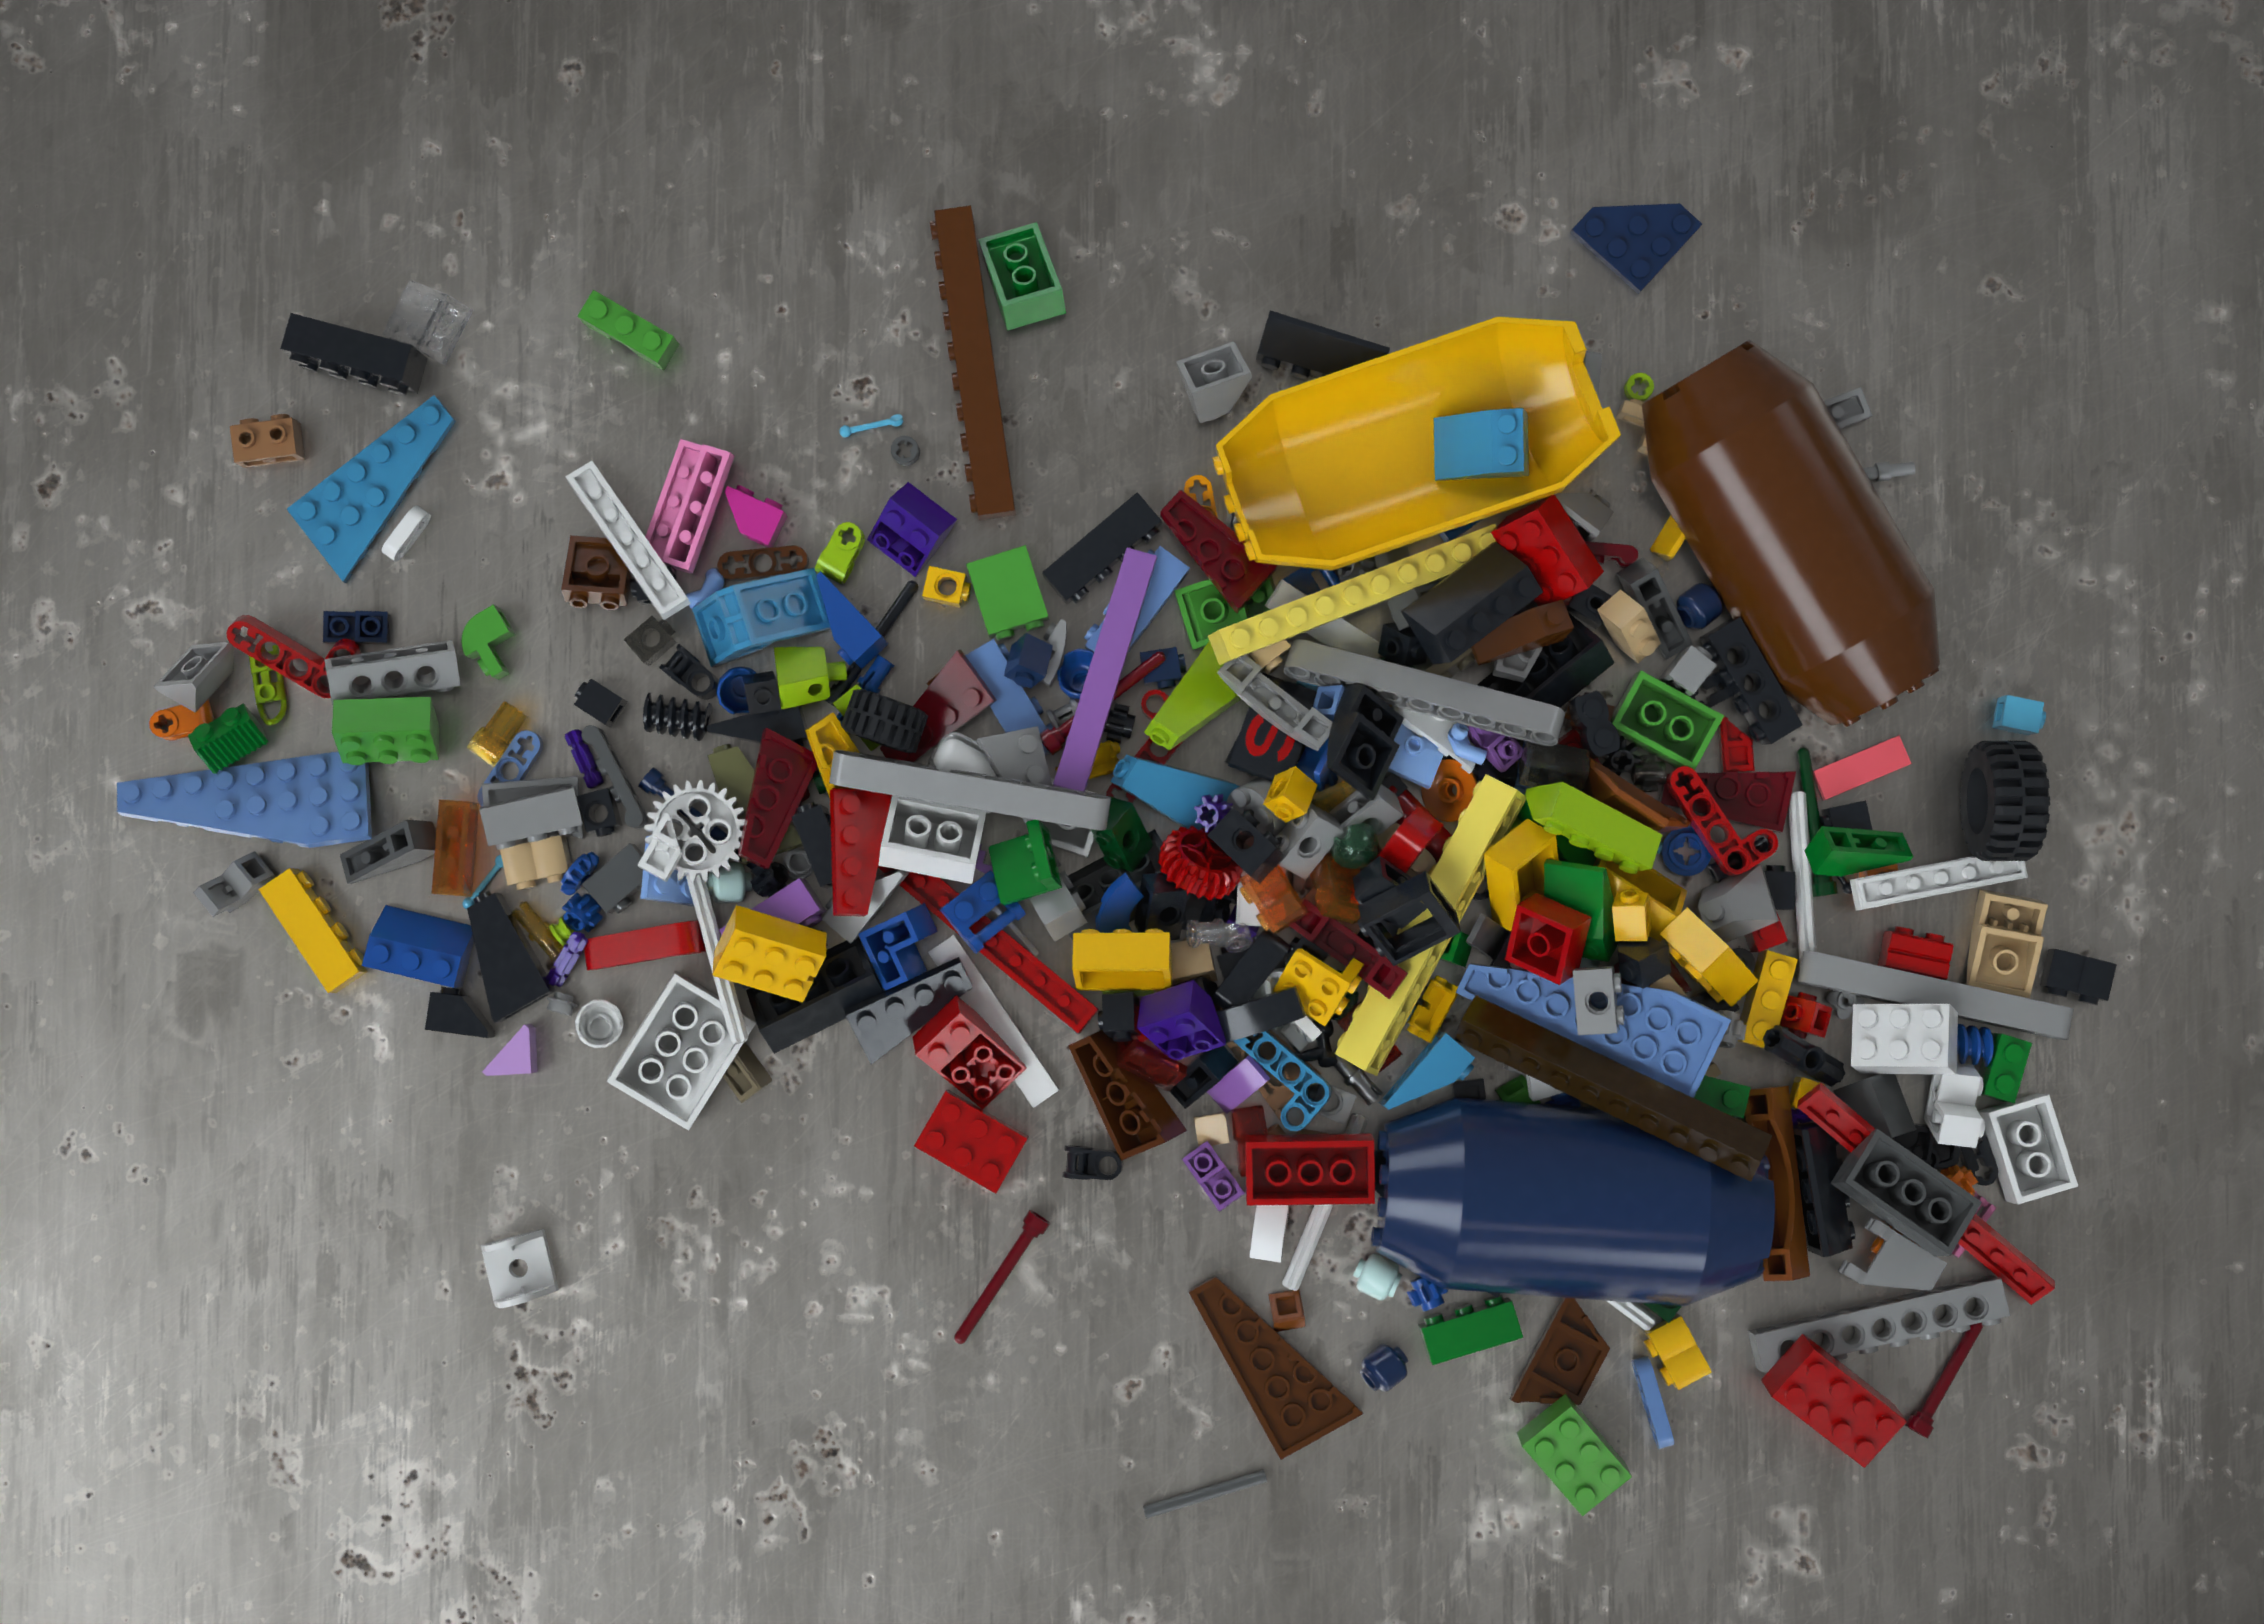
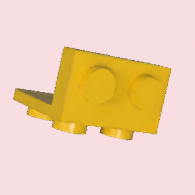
M1299 948L1293 953L1273 992L1296 986L1305 1014L1326 1026L1334 1013L1340 1016L1350 1000L1345 996L1348 992L1353 995L1361 983L1362 978L1358 974L1364 964L1353 958L1341 974L1307 951Z

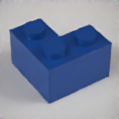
M925 903L858 934L884 991L927 971L915 942L938 932Z

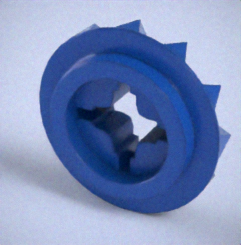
M1688 826L1671 831L1664 838L1661 850L1663 863L1672 873L1681 876H1693L1702 872L1709 864L1711 855L1693 827ZM1687 838L1688 847L1694 849V851H1699V853L1689 855L1685 865L1683 855L1674 852V850L1682 848Z
M592 851L587 855L582 854L564 874L561 880L562 886L560 891L566 895H572L577 890H580L583 886L582 884L593 875L592 873L599 863V857Z

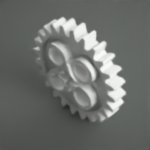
M699 780L697 788H692L690 782L686 781L685 790L682 791L675 784L673 785L674 795L670 796L663 791L662 795L665 802L663 804L658 801L653 802L658 812H648L647 816L654 821V824L645 825L644 828L646 831L653 833L665 812L669 813L673 823L676 822L683 826L682 833L677 837L682 855L674 869L678 871V880L681 881L685 874H689L691 883H694L697 875H701L706 883L708 882V873L711 872L719 879V869L721 867L729 872L731 871L730 864L728 863L730 859L735 862L740 861L735 851L739 850V839H741L743 832L740 828L744 827L745 819H738V817L744 813V809H733L737 798L732 797L726 800V788L717 794L715 792V783H712L707 790L704 789L702 780ZM696 802H701L708 809L705 815L695 817L690 813V807ZM678 810H682L696 828L703 826V836L716 849L715 853H711L698 836L690 837L692 834L691 829L677 814ZM716 826H723L728 830L727 837L722 841H716L710 836L711 830ZM653 836L645 838V842L650 844ZM692 846H698L704 851L703 857L698 861H690L686 858V852Z

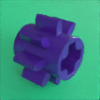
M1222 793L1215 795L1213 798L1210 794L1202 796L1204 804L1194 806L1193 808L1197 811L1195 823L1205 826L1206 833L1211 832L1233 806V803H1227L1223 800Z

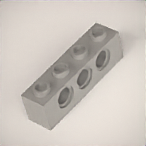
M452 640L324 659L332 705L333 700L390 698V696L402 694L406 697L420 695L422 691L435 690L437 692H446L452 690L455 686H461L456 652ZM423 666L433 668L432 672L427 675L417 673L419 668ZM390 671L401 673L400 677L395 680L385 678L386 674ZM358 676H366L369 678V680L362 685H358L353 682V680Z

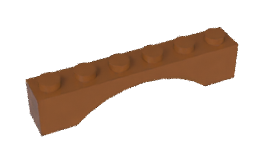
M1789 1086L1750 1089L1745 1110L1746 1123L1773 1135L1765 1154L1771 1166L1768 1170V1179L1774 1181L1775 1220L1769 1258L1763 1259L1764 1281H1793L1809 1277L1810 1269Z

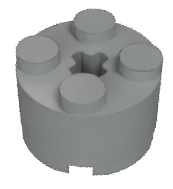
M1258 777L1233 790L1227 799V803H1233L1231 809L1234 807L1241 814L1247 810L1260 822L1256 828L1263 834L1268 830L1276 836L1288 823L1276 817L1270 809L1263 805L1272 781ZM1250 837L1245 841L1249 847L1253 845L1254 837Z

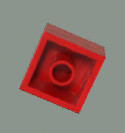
M1535 893L1517 904L1505 960L1561 985L1573 977V970L1575 968H1580L1592 917Z

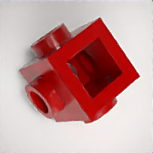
M1798 992L1797 997L1788 995L1779 1026L1788 1028V1031L1801 1039H1806L1807 1034L1825 1038L1833 1008L1816 1002L1817 996L1803 992Z

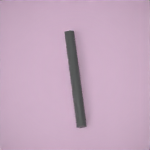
M1261 1470L1145 1505L1143 1509L1147 1519L1268 1481L1265 1471Z

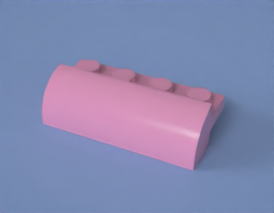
M680 439L645 536L665 565L672 566L674 569L682 572L694 573L735 457L731 452Z

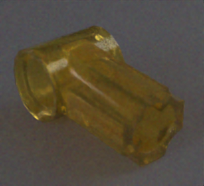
M504 701L486 727H481L474 734L467 749L492 767H495L509 746L510 741L528 716Z

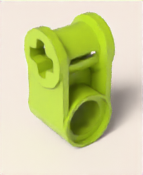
M850 522L838 525L828 545L819 556L815 565V571H821L826 577L843 585L849 578L855 561L864 547L865 535L863 531ZM853 531L856 541L854 543L849 541L846 545L843 535L845 533L851 534Z

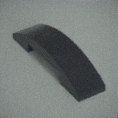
M1296 986L1216 1011L1226 1043L1288 1024L1306 1016Z

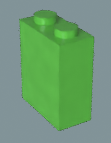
M1026 545L966 564L990 639L996 637L997 641H1002L1015 636L1014 631L1026 627L1027 632L1045 626L1044 621L1049 620Z

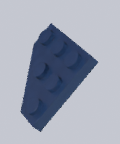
M1680 203L1592 207L1570 233L1639 294L1702 226V223Z

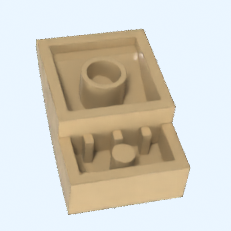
M1979 889L1970 936L1966 985L2030 998L2044 941L2041 932L2048 904L2038 899Z

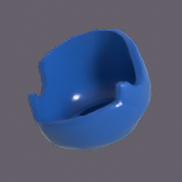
M1079 648L1064 655L1063 663L1057 671V677L1061 690L1070 698L1080 699L1094 654L1091 650Z
M734 667L719 678L716 689L719 703L726 711L733 715L749 713L742 676L756 674L753 669Z

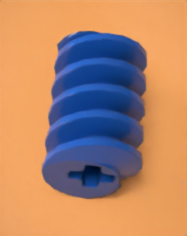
M1958 1024L1957 1054L1959 1063L1965 1064L1967 1057L1971 1056L1972 1065L1977 1066L1980 1057H1983L1984 1066L1987 1067L1992 1060L1994 1052L1991 1030L1988 1027L1978 1029L1973 1025L1965 1028L1963 1024Z

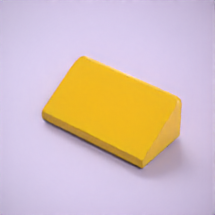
M1670 515L1650 548V552L1666 562L1674 558L1686 539L1672 515Z

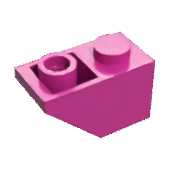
M737 485L736 489L727 486L725 494L739 532L745 538L767 548L774 547L788 517L781 510L783 505L769 498H765L764 502L753 497V491L741 485Z

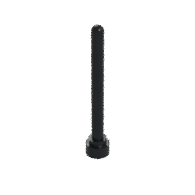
M913 580L907 582L876 627V630L884 638L918 590L917 582ZM855 662L847 669V680H840L837 685L834 683L830 688V697L825 701L834 706V701L849 690L862 671Z

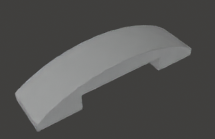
M1245 655L1224 663L1217 674L1247 705L1272 725L1316 751L1329 738L1333 722L1314 707L1310 710L1277 686L1260 672L1262 667Z

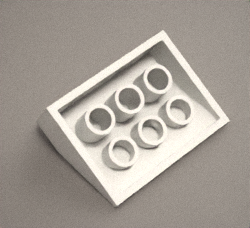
M675 970L609 1074L607 1082L689 1131L743 1043H731L719 997ZM742 1013L747 1034L749 1035L756 1022Z

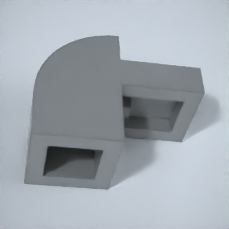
M254 851L233 861L221 876L198 886L193 893L214 917L226 910L231 913L244 905L260 892L258 889L267 884L274 874Z

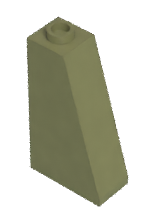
M730 744L718 746L712 749L713 754L707 755L718 790L720 792L724 788L727 789L726 800L732 797L737 798L733 809L743 808L744 813L738 819H745L755 770L738 746L732 748ZM791 823L775 855L803 847L798 832ZM741 857L743 865L752 863Z

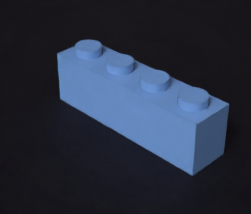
M1161 546L1156 551L1150 549L1147 552L1156 555L1157 561L1128 653L1190 571V567ZM1107 606V607L1105 608V610L1103 611V614H1104L1105 616H1106V612H1107L1108 606ZM1103 622L1100 626L1094 624L1084 637L1088 641L1085 644V649L1091 650L1093 653Z
M992 639L965 655L997 699L990 707L1005 733L1038 726L1040 733L1047 728L1049 730L1053 728L1051 723L1045 726L1039 715L1044 713L1036 697L1034 696L1029 699L1023 689L1025 687L1017 685L1013 680L1004 676L1009 656L1004 643L997 645L995 640ZM1043 745L1045 756H1047L1050 752Z

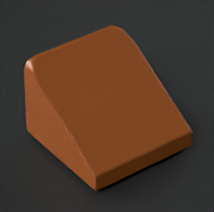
M1299 1289L1297 1291L1291 1290L1268 1294L1274 1330L1276 1332L1306 1326Z

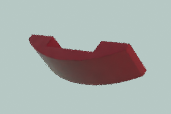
M1304 899L1287 923L1288 926L1310 942L1319 946L1347 967L1353 958L1363 963L1364 965L1358 976L1388 999L1393 996L1408 975L1399 965L1393 966L1386 956L1381 957L1375 947L1307 899Z

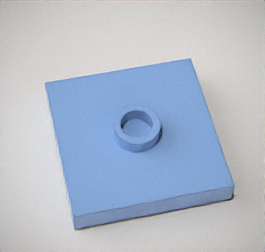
M1401 724L1394 738V741L1400 746L1388 772L1429 789L1443 754L1437 750L1439 747L1427 738L1417 736Z

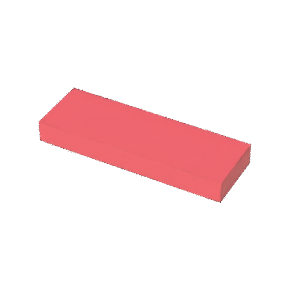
M1900 735L1816 769L1813 771V776L1822 799L1827 800L1912 763Z

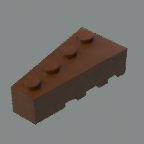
M1102 1029L1068 1045L1121 1161L1166 1143L1187 1131L1125 1042L1113 1041V1038H1109Z

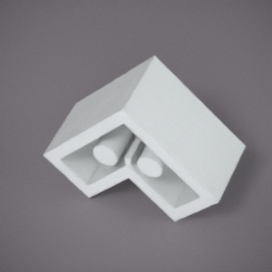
M1957 1063L1956 1075L1933 1074L1923 1119L1938 1144L1976 1148L1978 1138L1983 1137L1985 1121L1975 1106L1977 1096H1980L1983 1091V1078L1973 1065Z

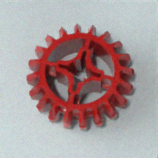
M1190 826L1188 829L1180 827L1178 830H1172L1171 834L1162 843L1158 863L1161 865V872L1167 875V881L1176 883V888L1186 890L1187 894H1195L1198 899L1202 896H1205L1208 900H1212L1214 897L1222 899L1224 895H1230L1236 885H1238L1243 869L1207 836L1210 832L1206 833L1204 827L1197 830L1194 826Z

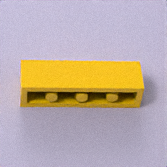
M289 868L258 890L327 993H338L368 972L362 966L364 956L357 948L352 949L346 940L349 937L346 929L341 923H335L330 916L331 908L322 896L317 897L311 888L314 886L311 877L304 870L300 871L299 869Z

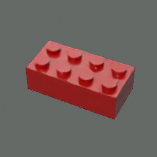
M1372 1133L1245 1135L1247 1206L1375 1204V1157Z
M1802 1334L1761 1379L1772 1398L1864 1468L1907 1422L1895 1404L1805 1334Z

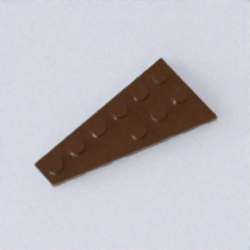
M1217 1276L1188 1291L1280 1460L1364 1414Z

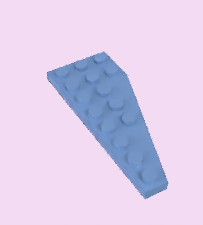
M330 752L224 767L223 770H218L217 774L212 773L211 770L118 782L117 812L125 817L154 822H170L178 826L199 827L207 831L248 838L258 837L277 843H293L306 848L371 840L369 762L362 765L343 763L339 752Z
M1470 963L1456 990L1457 994L1472 1001L1475 995L1692 1098H1694L1732 1020L1673 990L1652 987L1642 989L1636 985L1622 984V992L1616 994L1617 1006L1623 1005L1625 1023L1624 1025H1619L1618 1033L1578 1035L1573 977L1558 985L1530 971ZM1594 992L1591 995V1003L1594 1007L1603 1009L1608 1005V998L1602 992Z

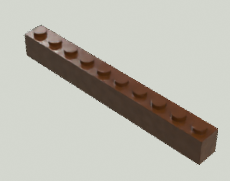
M970 205L935 210L936 221H930L932 240L938 239L940 251H935L934 256L937 270H943L944 281L938 283L941 300H947L948 311L943 312L945 331L951 330L953 342H947L950 361L956 360L957 372L951 374L954 391H960L961 403H956L958 422L964 421L966 433L960 434L962 451H969L970 463L964 465L967 483L973 482L975 494L969 495L971 513H977L979 521L1016 516L972 207Z

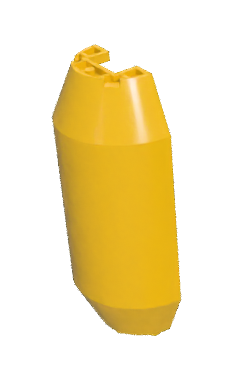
M1495 317L1270 394L1216 444L1217 456L1212 457L1217 475H1223L1228 495L1223 496L1228 513H1235L1238 523L1234 524V529L1239 542L1245 541L1243 544L1249 561L1255 560L1256 563L1333 571L1562 492L1621 436L1610 406L1602 409L1583 362L1587 349L1576 322ZM1523 408L1528 413L1529 476L1435 481L1434 418L1486 410Z

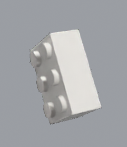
M892 795L880 847L878 866L972 884L987 811Z
M1853 1004L1851 1067L1860 1074L1956 1075L1958 1012L1950 1004Z
M2035 1093L2016 1099L2015 1104L2005 1102L1978 1111L1985 1121L1984 1134L1988 1139L1998 1167V1178L2006 1202L2019 1205L2078 1187L2049 1094Z

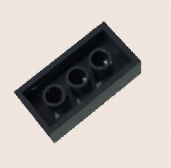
M290 313L280 348L290 356L289 360L298 363L300 368L317 372L318 368L329 371L328 374L330 376L347 380V377L351 376L359 379L358 382L360 384L377 388L379 383L389 387V391L404 396L407 395L408 391L418 394L428 359L411 344Z

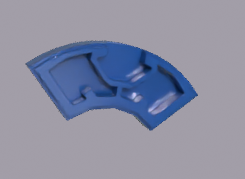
M1126 872L1110 885L1101 898L1102 904L1095 919L1096 930L1100 933H1113L1116 929L1132 931L1129 925L1130 913L1144 896Z

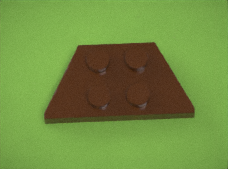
M1562 1298L1509 1398L1515 1403L1540 1402L1541 1404H1553L1566 1393L1576 1405H1581L1610 1347L1598 1333L1575 1298Z

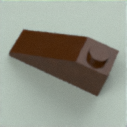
M1562 599L1534 607L1510 617L1473 645L1471 649L1479 666L1561 642L1573 630L1574 626Z

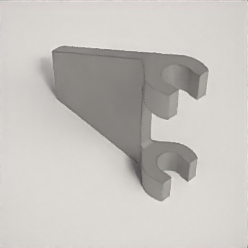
M1870 1217L1864 1228L1884 1239L1882 1246L1867 1271L1864 1272L1846 1260L1843 1261L1838 1271L1863 1285L1932 1291L1947 1263L1933 1256L1881 1221Z

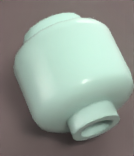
M728 862L731 867L730 872L721 867L719 869V879L712 872L708 873L706 885L709 896L712 897L714 902L739 903L743 901L746 891L752 890V884L750 883L752 880L751 873H745L744 866L740 862Z
M1373 1253L1368 1257L1367 1261L1360 1259L1353 1276L1359 1278L1357 1289L1360 1292L1382 1301L1387 1296L1393 1297L1403 1274L1398 1273L1399 1266L1397 1263Z

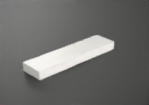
M1281 579L1264 606L1274 609L1307 595ZM1342 618L1306 632L1326 646L1376 659L1380 656L1378 654L1379 642Z

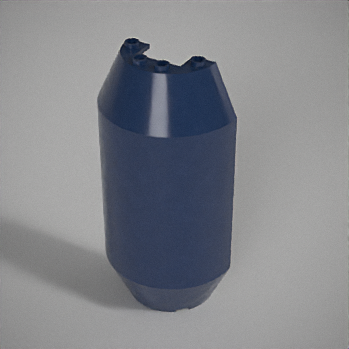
M1453 1097L1385 1123L1384 1131H1379L1378 1150H1383L1382 1156L1386 1157V1165H1381L1379 1182L1384 1185V1198H1378L1377 1216L1382 1217V1220H1378L1377 1227H1372L1371 1246L1376 1247L1377 1253L1442 1289L1686 1306L1759 1278L1764 1272L1763 1259L1769 1258L1775 1220L1774 1181L1768 1179V1170L1771 1166L1766 1154H1764L1752 1181H1749L1621 1119L1615 1118L1596 1107Z

